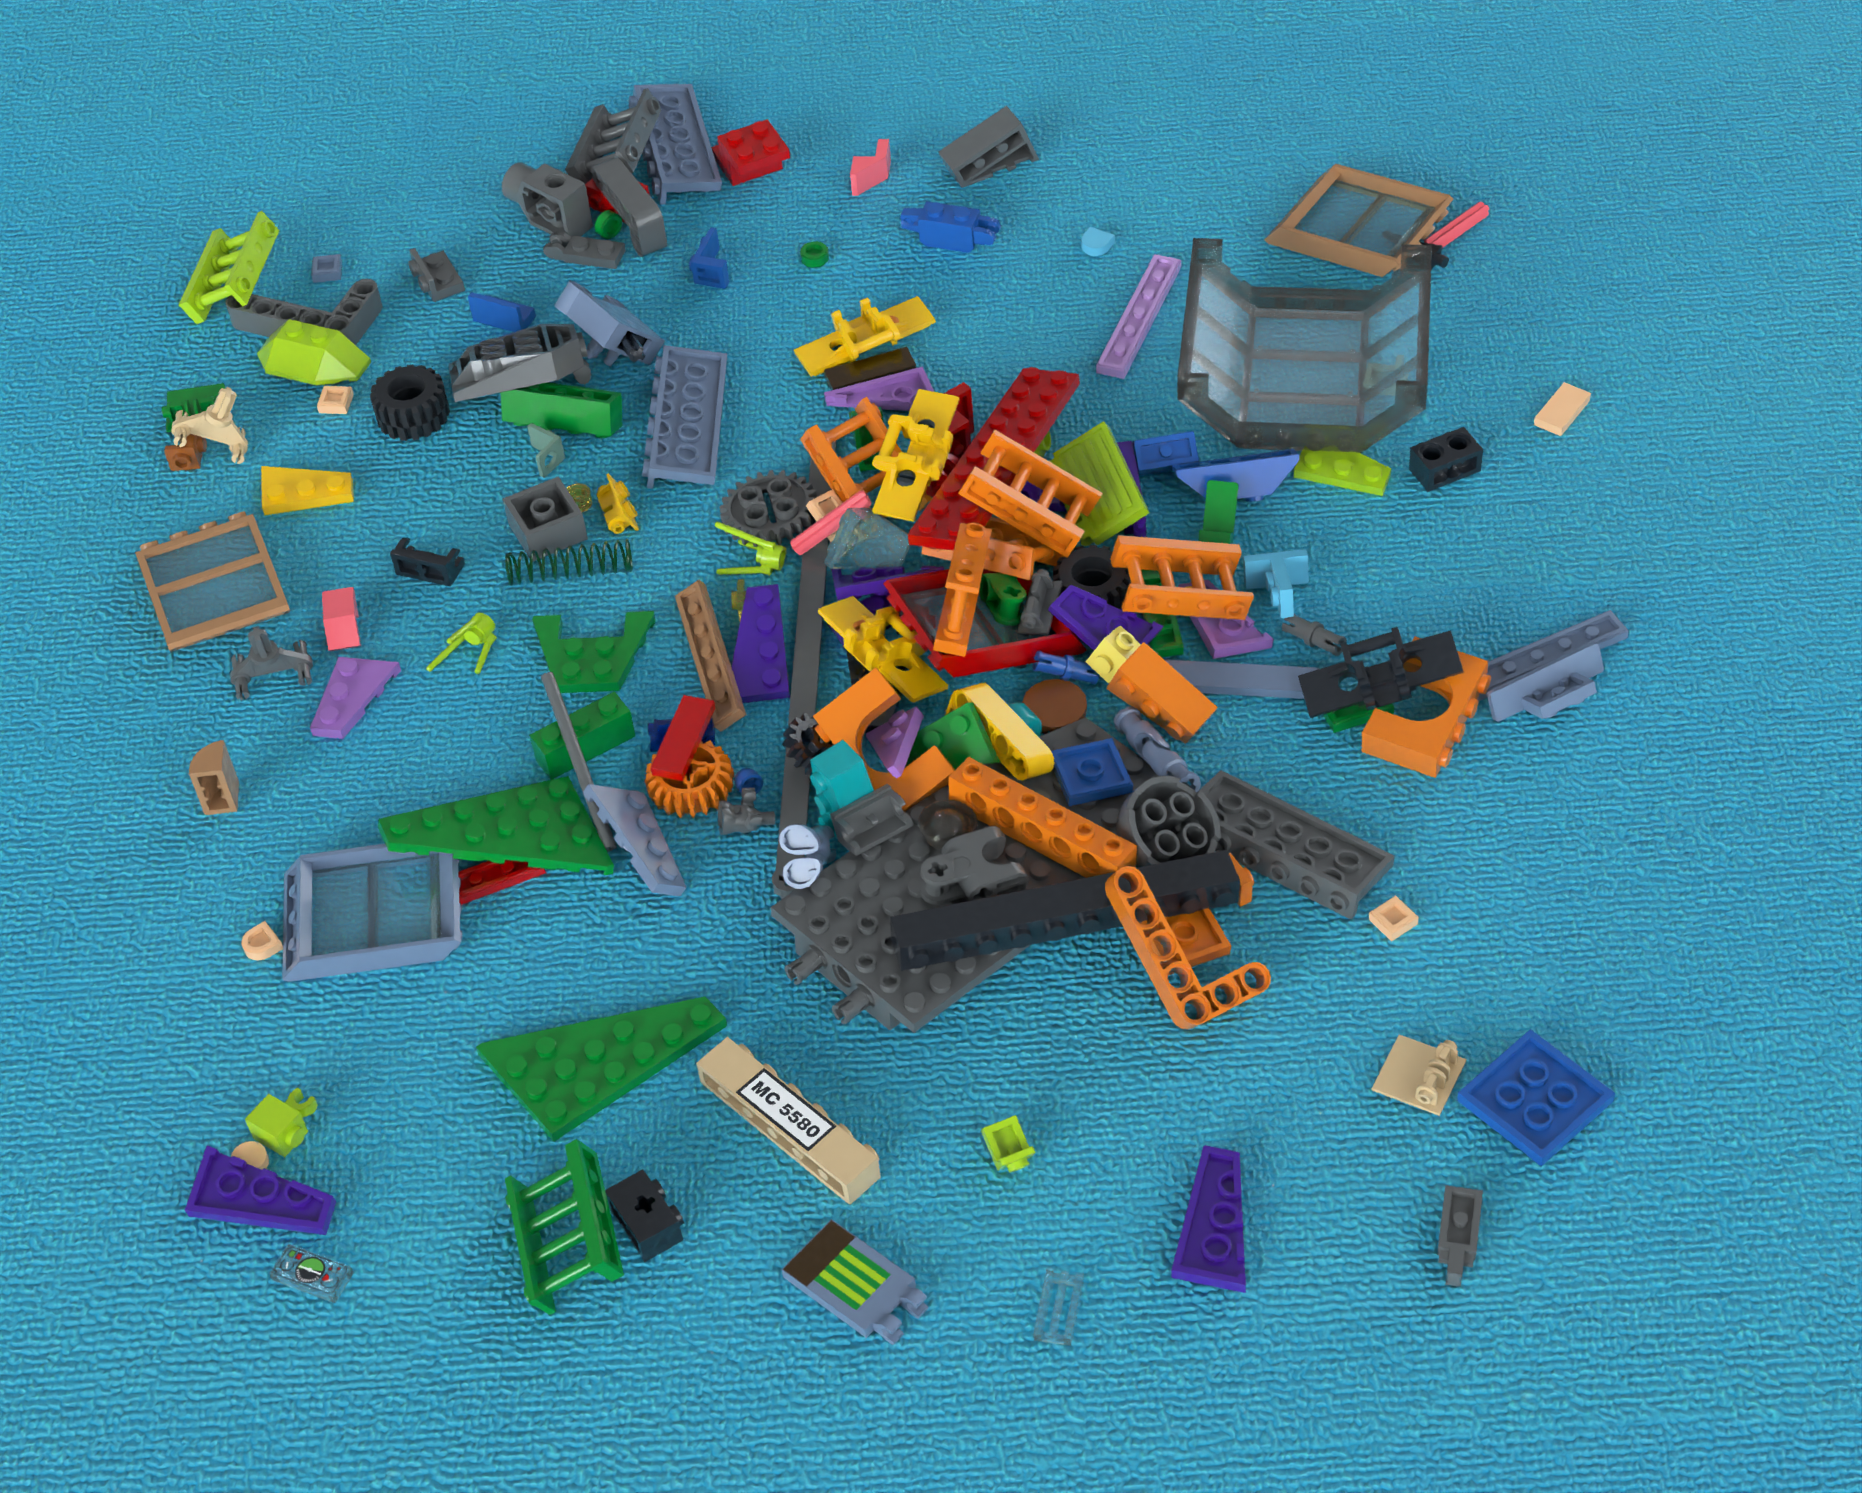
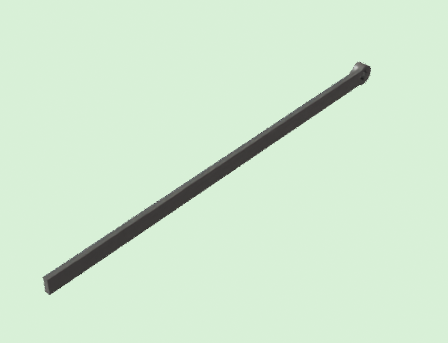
M837 441L832 443V449L835 453L837 448ZM811 458L809 482H812L813 489H816L818 497L832 489ZM815 519L811 520L812 525L816 523ZM827 537L802 555L788 726L796 716L800 718L803 713H807L811 718L816 713L823 617L818 613V609L823 607L825 603L829 539ZM786 755L779 836L782 830L791 824L797 823L807 826L811 773L808 776L805 775V768L802 766L796 768L794 766L796 759L789 758ZM778 837L776 871L773 873L772 883L774 894L779 895L783 899L796 890V888L785 885L782 875L783 868L789 861L805 857V855L787 853L781 848Z

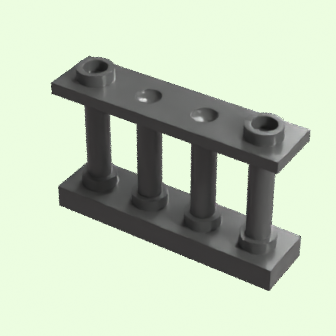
M648 88L643 90L635 107L613 115L608 112L604 104L594 107L565 168L569 176L579 179L586 184L593 178L591 174L592 166L614 157H618L631 173L634 172L661 112L658 100L653 97Z

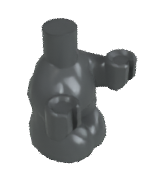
M743 788L741 805H732L728 801L719 802V832L721 835H728L733 832L748 833L757 831L761 825H774L775 813L774 811L759 812L753 804V801L756 800L755 788Z

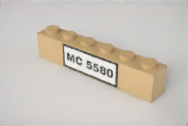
M727 1036L696 1063L702 1085L849 1205L881 1178L879 1156L870 1145H862L854 1139L851 1131L841 1123L837 1125L828 1118L827 1113L817 1103L812 1105L803 1098L802 1093L794 1084L789 1083L787 1085L778 1077L776 1071L769 1064L764 1063L762 1065L757 1061L744 1044L737 1045Z

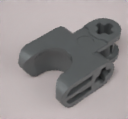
M990 826L950 839L943 846L942 854L926 859L920 868L921 878L923 879L920 886V894L924 901L933 905H942L965 896L968 901L1025 890L1029 876L1019 863L1011 862L999 865L988 862L998 858L1003 853L1006 844V837L1002 830L997 826Z

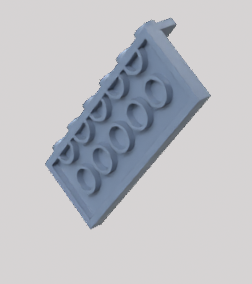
M692 84L634 85L633 96H629V108L637 105L643 90L647 88L653 97L658 100L661 108L660 115L642 152L643 160L647 161L648 177L652 178V192L657 194L659 204H666L667 192L721 191L722 180Z
M664 345L662 357L656 356L654 374H660V377L654 376L652 394H658V397H651L650 414L655 415V417H649L647 435H653V438L646 439L645 456H650V459H644L642 477H648L647 488L653 489L654 478L714 485L727 353Z

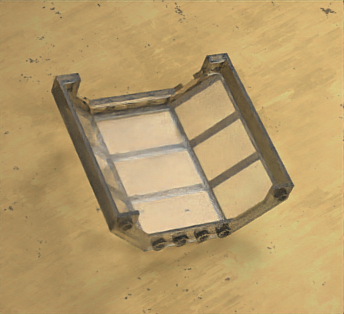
M1193 238L1177 375V400L1237 448L1362 453L1426 409L1432 245L1402 244L1401 266L1392 274L1391 279L1381 286L1377 284L1370 290L1251 286L1245 280L1240 281L1230 273L1231 269L1223 263V239Z

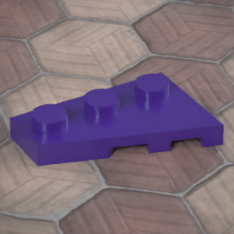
M1070 585L1048 609L1051 614L1093 650L1118 626H1122L1127 632L1132 634L1140 644L1145 642L1147 645L1164 627L1154 621L1149 623L1136 617L1137 614L1134 612H1123L1107 604L1105 599L1073 585Z

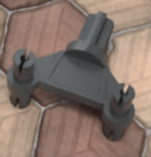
M259 626L253 627V631L248 633V639L251 644L248 657L245 659L243 655L237 654L238 661L235 655L231 657L233 670L230 672L231 683L235 685L236 698L243 700V694L245 699L250 696L248 683L251 680L250 678L293 668L298 672V683L300 685L306 686L305 679L308 685L312 683L310 669L313 667L312 657L307 654L306 642L299 640L300 647L297 641L294 642V651L278 648L273 640H269L266 630L260 629Z

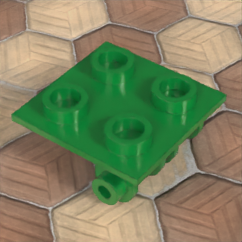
M225 383L167 391V406H162V414L166 418V432H172V423L176 420L175 415L177 411L183 410L182 416L185 411L188 413V416L206 411L208 406L214 405L220 389H225Z

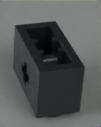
M643 1169L605 1190L611 1213L644 1262L683 1241L680 1226L684 1224L679 1210L674 1204L671 1206L667 1205L664 1200L666 1194L656 1178L651 1181Z

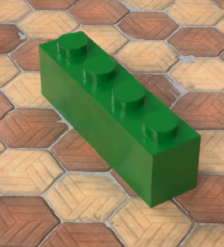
M549 382L500 392L502 421L513 422L516 426H527L532 423L545 430L562 429L567 430L571 434L590 433L598 438H608L623 426L621 392Z

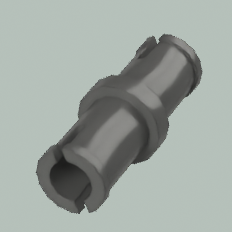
M1294 614V617L1284 618V620L1292 624L1282 623V631L1303 639L1304 643L1310 647L1318 646L1335 656H1339L1342 653L1341 647L1335 644L1339 645L1340 643L1347 642L1344 636L1325 629L1324 625L1317 621L1312 623Z

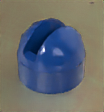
M751 768L741 769L734 777L735 786L741 795L743 788H755L757 794L763 787V779L757 771Z

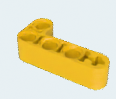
M979 683L957 689L952 693L945 715L966 703H974L1000 762L1015 778L1023 781L1052 771L1054 768L1052 751L988 684Z

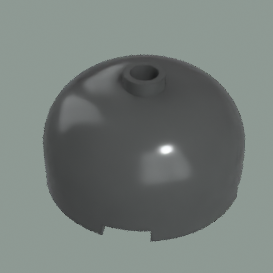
M1158 776L1142 783L1125 799L1117 816L1116 835L1137 845L1136 868L1215 852L1217 841L1221 838L1219 818L1212 803L1201 790L1196 792L1189 786L1179 782L1181 778ZM1194 811L1201 815V818L1198 820L1199 824L1189 823L1182 828V823Z

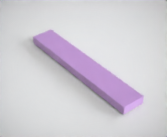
M1153 255L1096 365V373L1121 379L1125 378L1181 269L1180 259Z

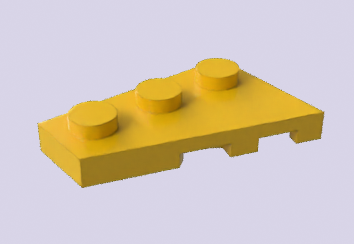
M261 466L262 509L264 515L354 502L351 473Z

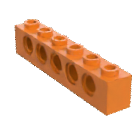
M968 757L949 776L950 805L989 826H997L1005 835L1085 878L1113 873L1126 866L1136 868L1137 845L971 757Z

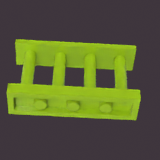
M263 211L257 213L250 231L230 238L221 228L212 231L178 304L196 324L206 320L214 302L233 295L242 306L247 305L280 231Z

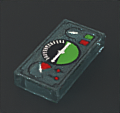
M288 1244L269 1274L273 1281L336 1303L354 1272L351 1266Z

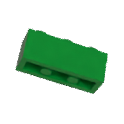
M615 691L569 714L586 762L636 736L631 712ZM557 721L529 735L535 760L550 780L574 769Z

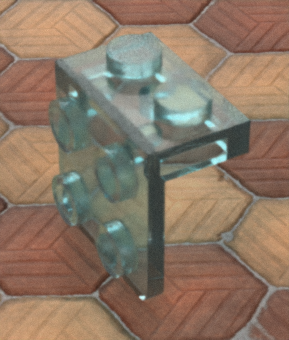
M847 508L840 519V526L835 538L828 546V554L824 564L831 569H852L853 571L858 570L860 567H901L911 546L908 541V533L882 516L873 514L869 508Z

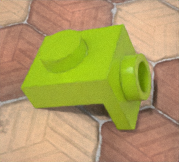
M1016 1115L982 1128L981 1133L997 1171L1008 1168L1009 1173H1012L1030 1165L1028 1159L1036 1152L1033 1146L1029 1147Z

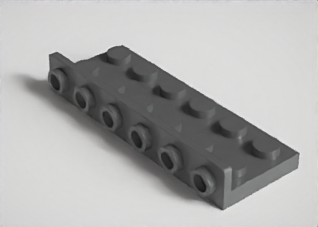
M1222 770L1200 789L1212 803L1219 818L1221 838L1217 841L1216 852L1227 850L1238 863L1348 919H1353L1357 913L1359 901L1393 867L1394 855ZM1194 811L1182 823V828L1189 823L1199 824L1198 820L1201 818V815Z

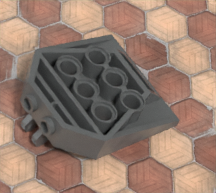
M539 324L467 347L458 360L448 364L455 402L556 381L572 372L574 379L578 383L585 385L590 381L592 374L590 373L589 363L582 358L588 356L582 332L576 333L574 324Z

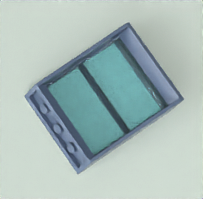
M385 844L300 855L284 873L282 980L292 982L443 961L453 949L455 950L459 947L462 940V931L460 930L462 906L459 903V888L461 885V879L458 876L459 859H454L453 854L432 851H430L429 856L418 855L414 852L388 851Z

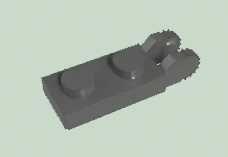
M562 231L552 232L549 237L550 243H546L543 248L544 254L551 259L609 269L617 268L626 251L625 244L622 242L578 236L571 237Z

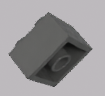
M559 476L503 498L508 524L529 558L532 550H536L541 559L545 548L550 551V554H553L557 547L563 550L568 548V546H573L588 539L583 514ZM534 553V555H533V561H536L537 558H536V555H535V553Z

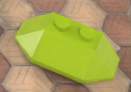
M291 319L287 320L273 332L257 352V356L266 374L312 385L334 384L349 380V382L358 381L371 363V359L340 331Z

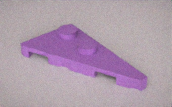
M922 366L824 392L827 406L856 408L859 402L867 396L871 404L874 403L877 407H881V409L910 411L918 389L933 392L934 390Z
M917 707L906 712L904 710L898 711L888 722L866 733L867 739L881 761L895 778L902 776L924 717Z

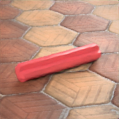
M1483 202L1476 203L1426 238L1424 243L1442 245V248L1486 218L1489 215V206Z
M862 490L854 494L793 538L790 542L793 550L798 555L806 553L870 507L872 502L869 496Z

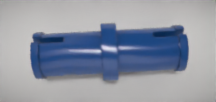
M1037 651L1034 656V660L1040 662H1037V664L1033 663V671L1057 675L1061 680L1068 681L1071 678L1095 685L1100 676L1096 675V671L1086 662L1074 660V657L1071 655L1061 657Z

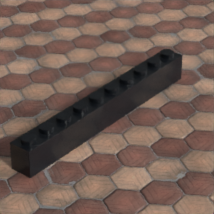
M1227 850L1136 868L1143 874L1165 918L1181 914H1191L1206 908L1225 907L1238 903L1240 879ZM1115 872L890 917L891 941L901 971L913 968L919 969L928 965L948 961L953 962L963 958L988 955L1007 949L1023 948L1032 944L1057 941L1062 938L1123 927L1105 891L1107 879ZM1119 877L1118 884L1121 890L1130 893V882L1125 878ZM1135 910V917L1139 923L1147 921V915L1143 910Z

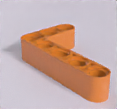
M1126 866L1116 871L1107 879L1105 883L1106 895L1176 1026L1186 1030L1197 1027L1264 992L1271 983L1270 972L1265 965L1259 962L1248 963L1201 987L1143 874L1135 867ZM1119 877L1125 878L1130 882V893L1121 890L1118 884ZM1136 909H1141L1146 913L1148 918L1147 924H1141L1137 921L1135 917ZM1153 940H1157L1163 945V956H1158L1153 952L1151 947ZM1170 971L1179 976V988H1175L1169 983L1168 973ZM1246 972L1251 973L1255 977V989L1246 984ZM1216 988H1220L1226 993L1227 1000L1225 1004L1218 1002L1216 999ZM1186 1003H1190L1196 1008L1197 1017L1195 1020L1190 1019L1186 1015Z

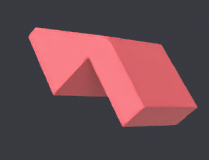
M878 139L875 156H853L850 171L852 196H858L888 179L891 164L889 139Z
M354 587L322 592L323 623L328 651L361 646L356 618H359Z

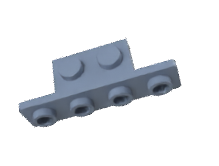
M1594 641L1488 691L1487 697L1492 719L1499 722L1522 710L1542 719L1555 716L1558 711L1570 705L1580 704L1585 698L1597 693L1595 681L1589 678L1604 671L1599 644Z

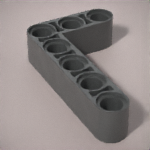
M372 279L356 281L333 312L251 294L245 306H242L233 295L226 299V307L235 329L269 337L287 320L291 319L338 330L355 345L383 308L377 283Z

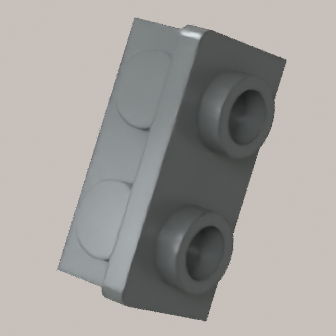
M415 248L409 250L412 259L408 261L410 271L413 277L418 276L422 292H428L433 302L465 291L463 281L444 250L424 258L419 256Z

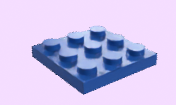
M1530 1029L1458 1092L1457 1101L1542 1167L1614 1101L1615 1092Z

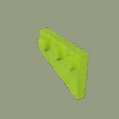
M1312 429L1301 451L1299 461L1294 468V478L1383 496L1391 476L1390 467Z

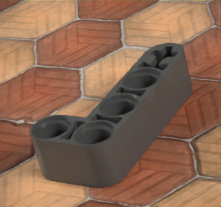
M614 157L592 166L591 174L596 186L629 226L632 244L637 254L643 257L667 247L664 220L658 205L618 157Z

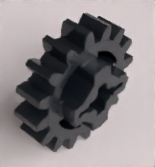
M803 713L800 718L796 716L783 733L786 739L782 745L790 748L786 756L796 759L794 766L796 768L804 767L805 775L808 776L812 772L810 760L834 744L832 741L826 744L814 729L819 725L813 716L810 718L807 713Z

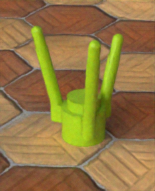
M720 522L715 523L716 528L749 541L743 545L741 539H739L738 543L757 550L756 562L761 563V566L720 568L717 569V574L762 573L771 575L773 569L780 571L783 568L786 558L785 546L776 545L775 542L763 540Z
M476 613L469 622L447 639V643L450 645L426 667L427 671H432L466 639L472 645L484 643L475 668V673L479 674L491 645L497 639L493 634L496 627L491 617L484 613Z

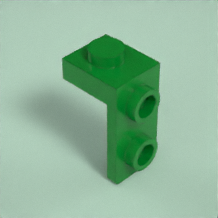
M1213 480L1207 482L1203 530H1199L1198 541L1233 544L1238 483Z

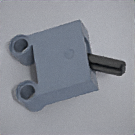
M569 280L554 304L558 310L567 315L592 337L586 349L587 358H597L604 348L609 349L604 359V363L608 366H612L620 354L629 357L632 362L638 360L650 365L665 342L621 302L609 295H605L602 300L593 297L590 291L572 280Z

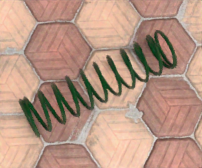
M628 539L625 541L626 557L619 540L615 542L614 558L610 545L606 541L602 547V559L598 546L595 543L590 548V560L583 544L579 546L578 561L572 546L567 548L566 562L563 552L559 547L554 552V563L547 548L544 549L542 554V564L536 550L531 552L530 565L523 551L519 553L518 566L514 555L511 552L506 553L505 566L508 583L510 586L513 585L512 558L518 584H521L522 554L526 562L530 582L533 583L534 553L539 564L542 581L544 582L546 552L551 563L554 580L556 581L558 551L563 562L565 576L569 579L570 549L579 578L581 577L582 548L585 553L590 576H593L594 547L598 555L601 572L604 575L606 545L614 573H617L618 544L622 553L626 572H632L633 564L630 542Z

